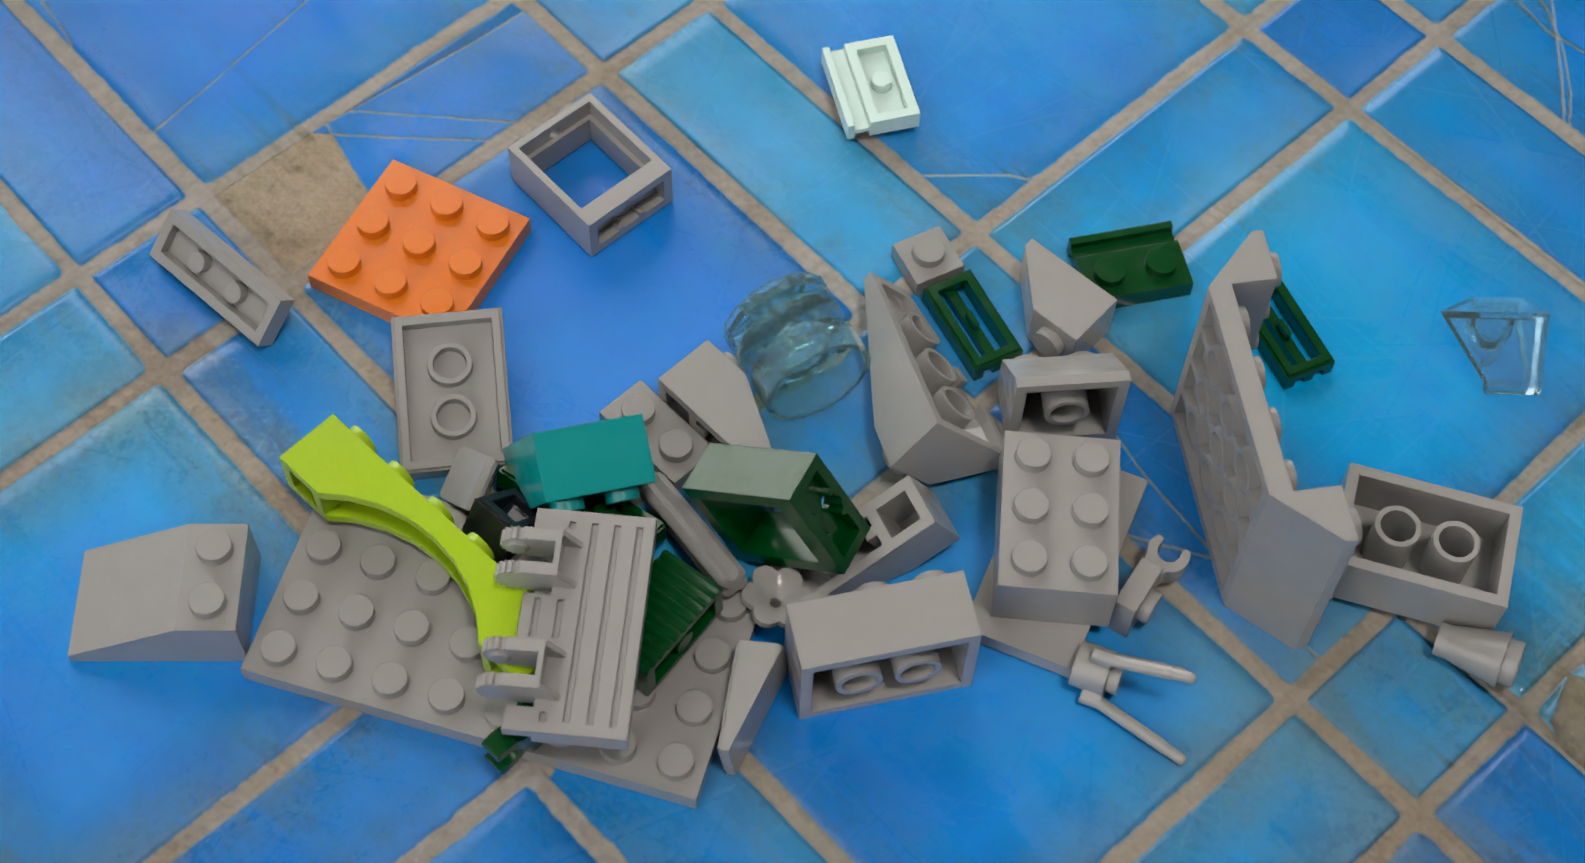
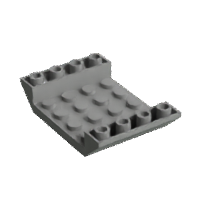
M1258 230L1251 231L1208 287L1170 411L1223 605L1296 650L1306 648L1316 626L1320 624L1321 616L1329 600L1333 598L1334 590L1342 574L1347 571L1348 562L1357 544H1360L1362 540V523L1357 509L1349 507L1342 485L1297 491L1295 467L1290 459L1284 460L1279 444L1281 439L1280 417L1275 407H1268L1264 394L1266 385L1265 367L1261 357L1253 356L1252 350L1258 348L1259 330L1263 319L1269 317L1270 300L1274 288L1279 287L1282 280L1279 256L1276 252L1269 251L1264 231Z

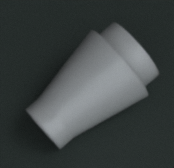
M1442 622L1432 655L1447 660L1496 688L1498 683L1512 688L1527 643L1514 639V632L1456 626Z

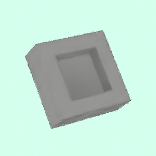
M940 226L892 244L891 257L915 296L921 295L923 288L964 272L965 265Z

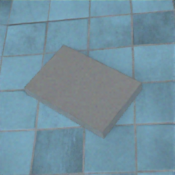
M502 308L390 317L400 465L406 469L413 480L447 477L461 447H468L498 460L500 468L506 465L503 448L513 443Z

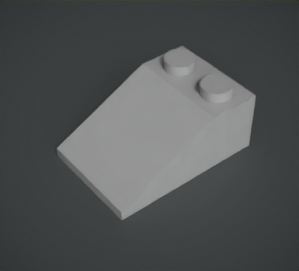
M186 524L85 550L69 643V660L244 661L251 644L261 555L249 524Z

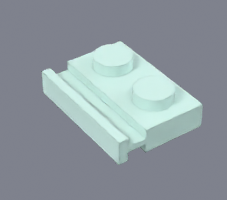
M893 35L844 44V49L830 51L829 47L822 48L821 62L847 140L854 139L856 133L868 131L870 136L919 126L920 111Z

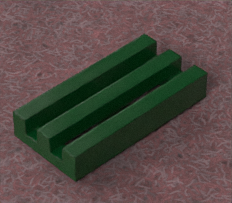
M970 269L923 288L922 301L973 381L982 378L984 371L991 369L993 373L1000 370L1002 360L1014 359L1023 354V349ZM962 287L1001 347L1000 349L995 350L980 328L978 320L972 311L967 308L956 289ZM941 295H943L944 298L946 299V301L948 302L949 306L951 307V309L953 310V312H954L955 315L957 316L958 320L960 321V323L962 324V326H963L964 329L966 330L967 334L969 335V337L971 338V340H972L973 343L975 344L976 348L978 349V351H979L980 354L982 355L981 357L978 355V353L976 352V350H975L974 347L972 346L971 342L969 341V339L967 338V336H966L965 333L963 332L962 328L960 327V325H959L958 322L956 321L955 317L953 316V314L951 313V311H950L949 308L947 307V305H946V303L944 302V300L942 299Z
M1281 280L1280 286L1274 288L1271 298L1311 358L1306 361L1291 338V331L1283 319L1278 318L1270 306L1269 317L1263 319L1259 330L1257 349L1285 390L1293 387L1296 380L1301 379L1302 382L1313 379L1314 374L1320 372L1321 375L1331 372L1335 360Z

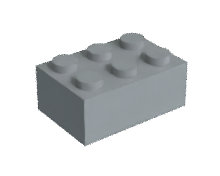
M1005 430L998 462L991 617L1109 626L1118 597L1121 440Z
M1350 462L1340 485L1343 486L1349 507H1355L1360 515L1362 540L1360 544H1357L1348 562L1347 571L1342 574L1334 590L1333 597L1441 626L1442 622H1446L1456 626L1493 630L1508 608L1523 507Z
M931 570L917 575L913 580L894 584L873 581L859 586L854 591L830 596L822 592L810 593L800 597L794 603L786 604L784 649L788 663L787 672L799 719L971 686L982 632L964 570L951 573Z

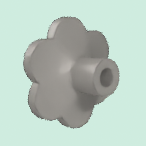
M764 565L754 570L751 582H748L745 588L741 590L740 598L741 602L752 610V618L756 624L764 628L778 625L785 629L786 604L794 603L800 597L813 592L807 587L802 586V576L795 569L782 568L777 571L770 566Z

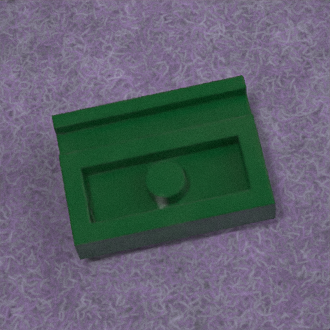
M1171 221L1069 238L1067 253L1072 258L1073 268L1116 298L1115 308L1187 296L1191 294L1194 284L1178 240L1174 239Z

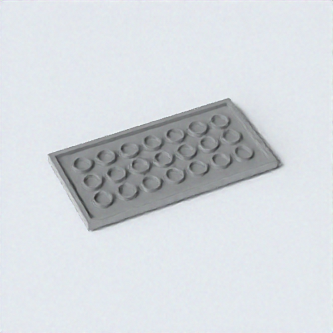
M440 500L451 512L454 518L453 524L462 531L469 511L450 502ZM314 509L312 510L241 665L240 670L244 679L482 747L481 743L495 729L502 726L505 704L517 705V702L488 699L477 694V691H475L477 675H481V672L486 673V670L483 666L479 648L475 615L459 585L437 561L414 544L383 530L356 523L326 521ZM518 553L510 559L514 561L553 562L551 557L519 555ZM534 590L535 593L551 594L550 591ZM737 590L731 597L723 596V610L649 696L643 695L639 689H636L628 750L543 743L535 751L529 747L521 758L696 809L719 742L736 643L739 644V640L753 641L758 626L752 618V610L741 602V590Z

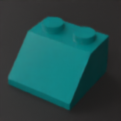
M642 413L531 433L503 448L504 459L506 463L510 464L517 484L530 509L549 506L550 509L580 511L586 509L584 499L602 495L605 497L606 505L623 503L639 499V488L657 482Z

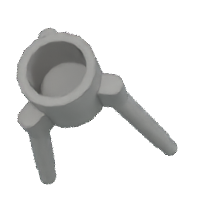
M1084 640L1079 648L1069 677V685L1082 689L1078 702L1098 709L1161 754H1164L1178 765H1184L1187 757L1182 752L1103 696L1105 692L1117 695L1126 670L1188 684L1196 682V674L1187 671L1183 667L1120 654L1117 651Z

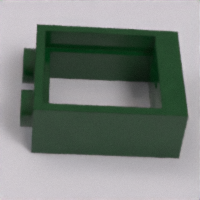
M709 443L682 486L684 492L738 560L844 575L870 530V526L817 453ZM822 497H824L823 505H821ZM764 506L777 507L781 512L767 511Z

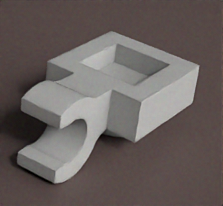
M1159 534L1154 536L1148 543L1144 557L1141 558L1119 592L1108 628L1127 638L1137 620L1148 624L1164 595L1156 590L1157 586L1164 582L1169 583L1179 580L1185 574L1191 558V552L1184 549L1178 560L1174 562L1162 560L1158 553L1164 537Z

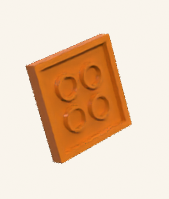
M393 159L308 273L310 286L390 323V317L477 310L532 231L530 218Z

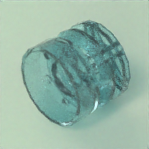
M810 272L788 274L766 283L750 293L735 307L725 323L724 338L736 355L742 368L746 373L751 374L750 382L764 406L773 418L785 421L808 417L825 410L843 399L860 383L869 369L871 360L869 352L849 320L842 318L843 311L822 277Z

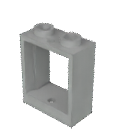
M591 93L574 104L565 105L553 118L535 130L523 133L516 139L514 144L508 147L512 180L591 257L673 201L672 169ZM589 140H592L629 176L583 208H580L544 171Z

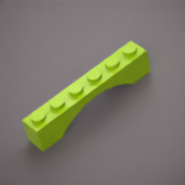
M332 414L279 457L288 485L326 521L356 523L386 531L414 544L437 561L459 585L474 612L480 652L482 651L483 640L487 639V637H516L523 592L535 593L534 590L506 587L496 582L494 575L497 563L493 560L494 554L487 543L476 533L470 532L466 536L455 526L451 512L438 498L430 496L426 499L414 488L415 483L412 477L402 465L395 460L387 464L376 454L377 450L374 443L360 427L354 425L349 429ZM481 655L484 669L488 672L535 675L536 667L493 663L492 661H487Z

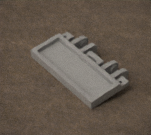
M537 508L534 527L511 526L502 530L500 545L506 551L518 553L519 555L525 554L553 558L552 563L525 560L514 561L512 559L500 561L496 565L494 579L500 585L551 592V594L523 592L516 637L492 636L483 640L481 655L487 661L514 666L536 667L535 675L507 672L496 673L494 671L481 672V675H477L475 691L481 696L494 700L501 699L503 701L534 703L533 707L505 704L501 726L502 734L528 736L531 738V742L628 750L657 537V518Z

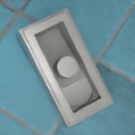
M739 640V644L736 643L717 747L723 769L726 770L728 775L737 774L786 677L788 663L784 646L781 644Z

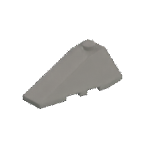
M870 272L864 278L873 417L874 428L883 447L882 458L884 462L896 474L900 476L910 475L928 485L998 469L1003 438L994 419L985 406L973 408L961 390L968 380L958 367H952L947 359L934 349L939 344L940 339L910 294Z

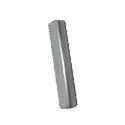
M655 472L657 482L639 488L642 501L657 519L668 525L667 531L705 577L723 589V596L731 597L737 590H743L747 584L745 569L663 473Z

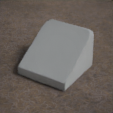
M461 447L442 486L440 497L470 511L475 498L488 495L500 468L499 461L468 447Z

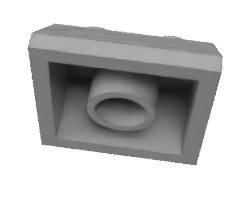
M1079 351L1068 356L1038 357L1026 354L1014 359H1004L1001 363L997 384L1003 434L1005 430L1115 439L1131 383L1130 371L1113 353L1094 354L1089 351Z

